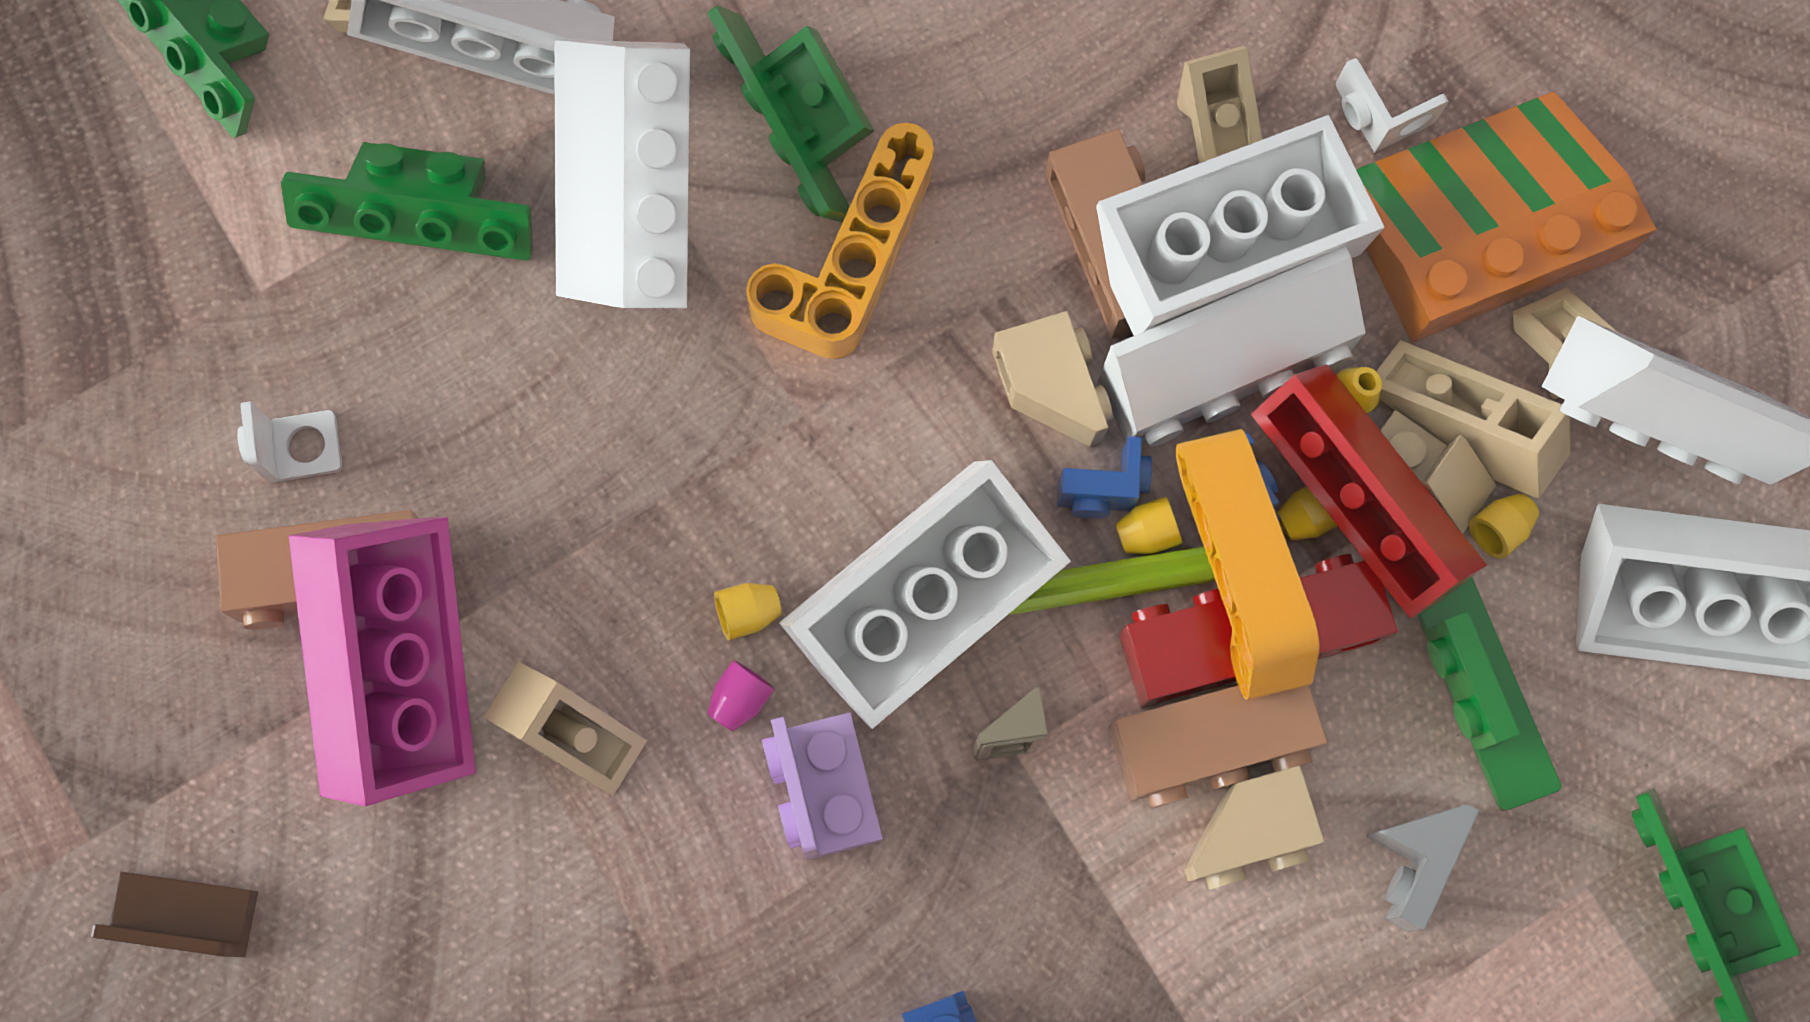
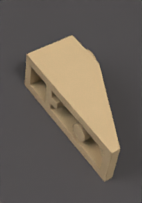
M1402 340L1398 342L1376 371L1382 380L1379 398L1393 410L1403 414L1447 446L1457 436L1461 435L1464 437L1494 481L1539 499L1570 456V416L1560 411L1562 406L1560 403Z

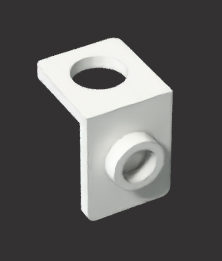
M1356 58L1346 62L1336 81V87L1342 96V108L1346 119L1354 129H1361L1374 153L1433 125L1449 103L1445 94H1441L1392 118Z
M252 401L241 403L243 426L238 428L240 454L244 463L249 464L267 481L276 483L341 471L342 458L337 418L332 411L325 410L270 419ZM307 428L316 429L322 433L325 441L322 454L314 461L307 463L294 460L289 451L292 437L300 430Z

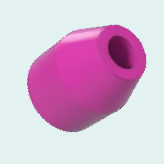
M733 659L714 686L707 713L722 726L735 731L757 716L775 688L757 673Z

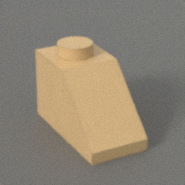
M519 661L483 716L489 722L611 796L615 795L647 743L646 739L559 682Z

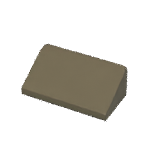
M1040 686L1034 688L978 735L973 746L974 758L985 760L1032 753L1038 749L1048 735Z

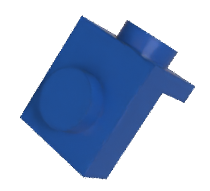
M1128 436L1122 449L1121 472L1063 468L1058 481L1057 507L1072 508L1071 514L1073 516L1090 519L1109 517L1110 510L1130 512L1139 499V493L1149 494L1151 485L1152 458L1151 456L1141 455L1142 437Z

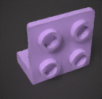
M851 712L787 728L784 717L772 719L771 724L774 736L762 739L774 785L786 782L791 802L780 804L778 808L786 841L790 849L802 846L806 859L810 860L883 841Z

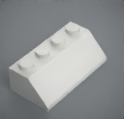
M352 0L347 35L555 95V40L613 41L615 17L601 13L596 5L584 0H567L565 2L561 0Z
M555 40L556 296L620 308H687L690 49L684 43Z
M1329 115L1101 200L1096 206L1110 286L1134 336L1346 246L1351 258L1359 256L1385 228Z
M1346 246L1112 345L1098 383L1103 385L1107 392L1112 412L1125 439L1127 440L1128 436L1142 437V442L1147 440L1150 447L1159 446L1184 432L1182 424L1201 416H1204L1207 423L1217 421L1238 410L1241 407L1238 400L1260 391L1263 398H1269L1294 374L1328 364L1332 370H1335L1352 360L1353 355L1351 351L1366 332L1352 259Z
M1580 316L1574 322L1542 385L1543 388L1565 400L1560 408V411L1594 427H1597L1601 417L1613 421L1609 428L1611 432L1644 447L1650 437L1661 441L1657 448L1659 451L1691 466L1694 465L1698 456L1708 459L1704 467L1705 469L1739 485L1745 475L1772 485L1810 466L1809 416L1767 395Z
M974 461L780 621L779 624L817 671L861 719L873 729L1071 561L993 461Z
M1598 504L1581 554L1576 628L1577 650L1810 680V530Z

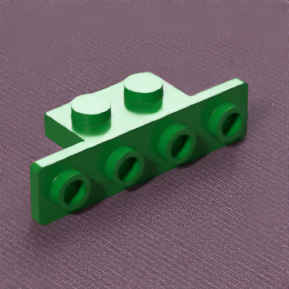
M117 0L128 13L133 26L139 32L145 33L163 54L170 70L175 75L181 76L201 99L207 114L212 119L218 120L233 138L246 134L255 97L229 66V63L265 51L270 34L241 0Z
M716 5L707 12L716 29V32L712 35L713 41L720 53L730 63L736 65L745 81L741 84V91L745 99L756 112L764 115L773 133L769 135V140L774 151L786 164L792 165L802 183L798 186V193L802 201L814 215L843 222L850 206L827 165L873 133L874 129L818 30L806 26L765 56L743 16Z
M363 142L346 179L286 172L281 180L286 222L291 228L525 261L530 259L533 251L531 208L528 205L478 198L486 178L483 158L462 156L452 152H433L404 148L389 143Z
M1471 577L1442 601L1418 614L1417 617L1428 640L1427 649L1431 663L1437 674L1444 678L1453 699V712L1458 727L1472 744L1498 808L1501 811H1507L1558 792L1561 789V782L1473 577Z
M1655 788L1641 792L1636 796L1640 808L1631 811L1634 824L1644 845L1647 848L1657 845L1667 868V870L1659 872V879L1670 905L1674 910L1684 907L1695 932L1686 935V939L1696 965L1701 973L1712 970L1722 992V996L1714 998L1721 1022H1758L1738 975L1800 955L1801 949L1746 827L1742 826L1681 848Z

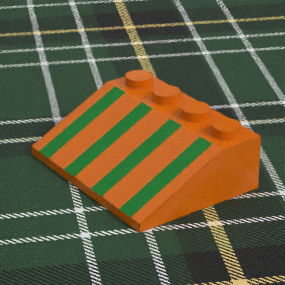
M1554 91L1356 169L1385 227L1366 249L1411 343L1628 256L1657 230L1629 174Z

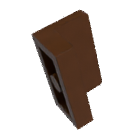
M120 872L109 925L92 924L90 938L215 956L245 958L258 891Z

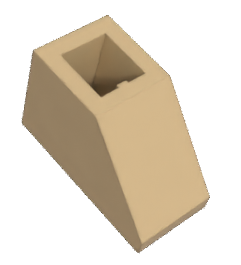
M1065 311L996 332L992 354L1011 408L1089 447L1101 444L1108 430L1107 422L1113 421V412L1103 385L1093 386L1086 366L1093 362L1084 329L1082 327L1073 329L1069 314Z
M1301 766L1239 782L1226 789L1184 869L1188 882L1205 877L1210 890L1247 879L1243 866L1268 859L1272 872L1310 861L1306 848L1325 842Z

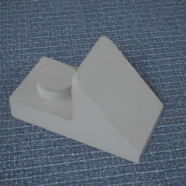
M1466 804L1367 835V838L1412 861L1409 868L1405 865H1401L1387 888L1385 900L1392 903L1385 920L1408 932L1425 930L1480 811L1479 809Z

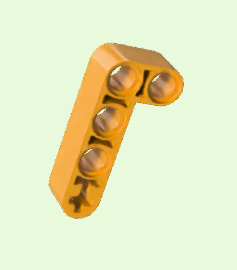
M905 122L893 125L881 136L818 278L789 266L776 263L764 265L754 271L748 280L746 293L751 320L759 330L825 358H843L854 352L861 341L931 180L934 146L932 138L925 129L917 124ZM905 155H911L915 159L910 158L907 161L901 174L900 184L895 180V162H901ZM884 205L895 210L898 215L890 222L878 223L868 218L866 213L874 206ZM862 259L869 262L874 269L866 277L853 278L845 274L841 268L850 260ZM774 290L784 291L792 297L789 305L780 310L766 309L759 302L765 294ZM831 313L841 314L850 322L847 329L836 334L825 333L819 329L817 323L823 316Z
M1242 429L1177 444L1176 458L1182 485L1233 629L1230 645L1231 659L1236 680L1244 699L1251 700L1311 685L1319 655V638L1316 623L1245 432Z

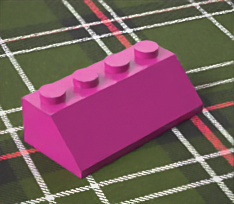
M448 517L346 524L289 535L320 796L361 806H369L475 774L476 769Z

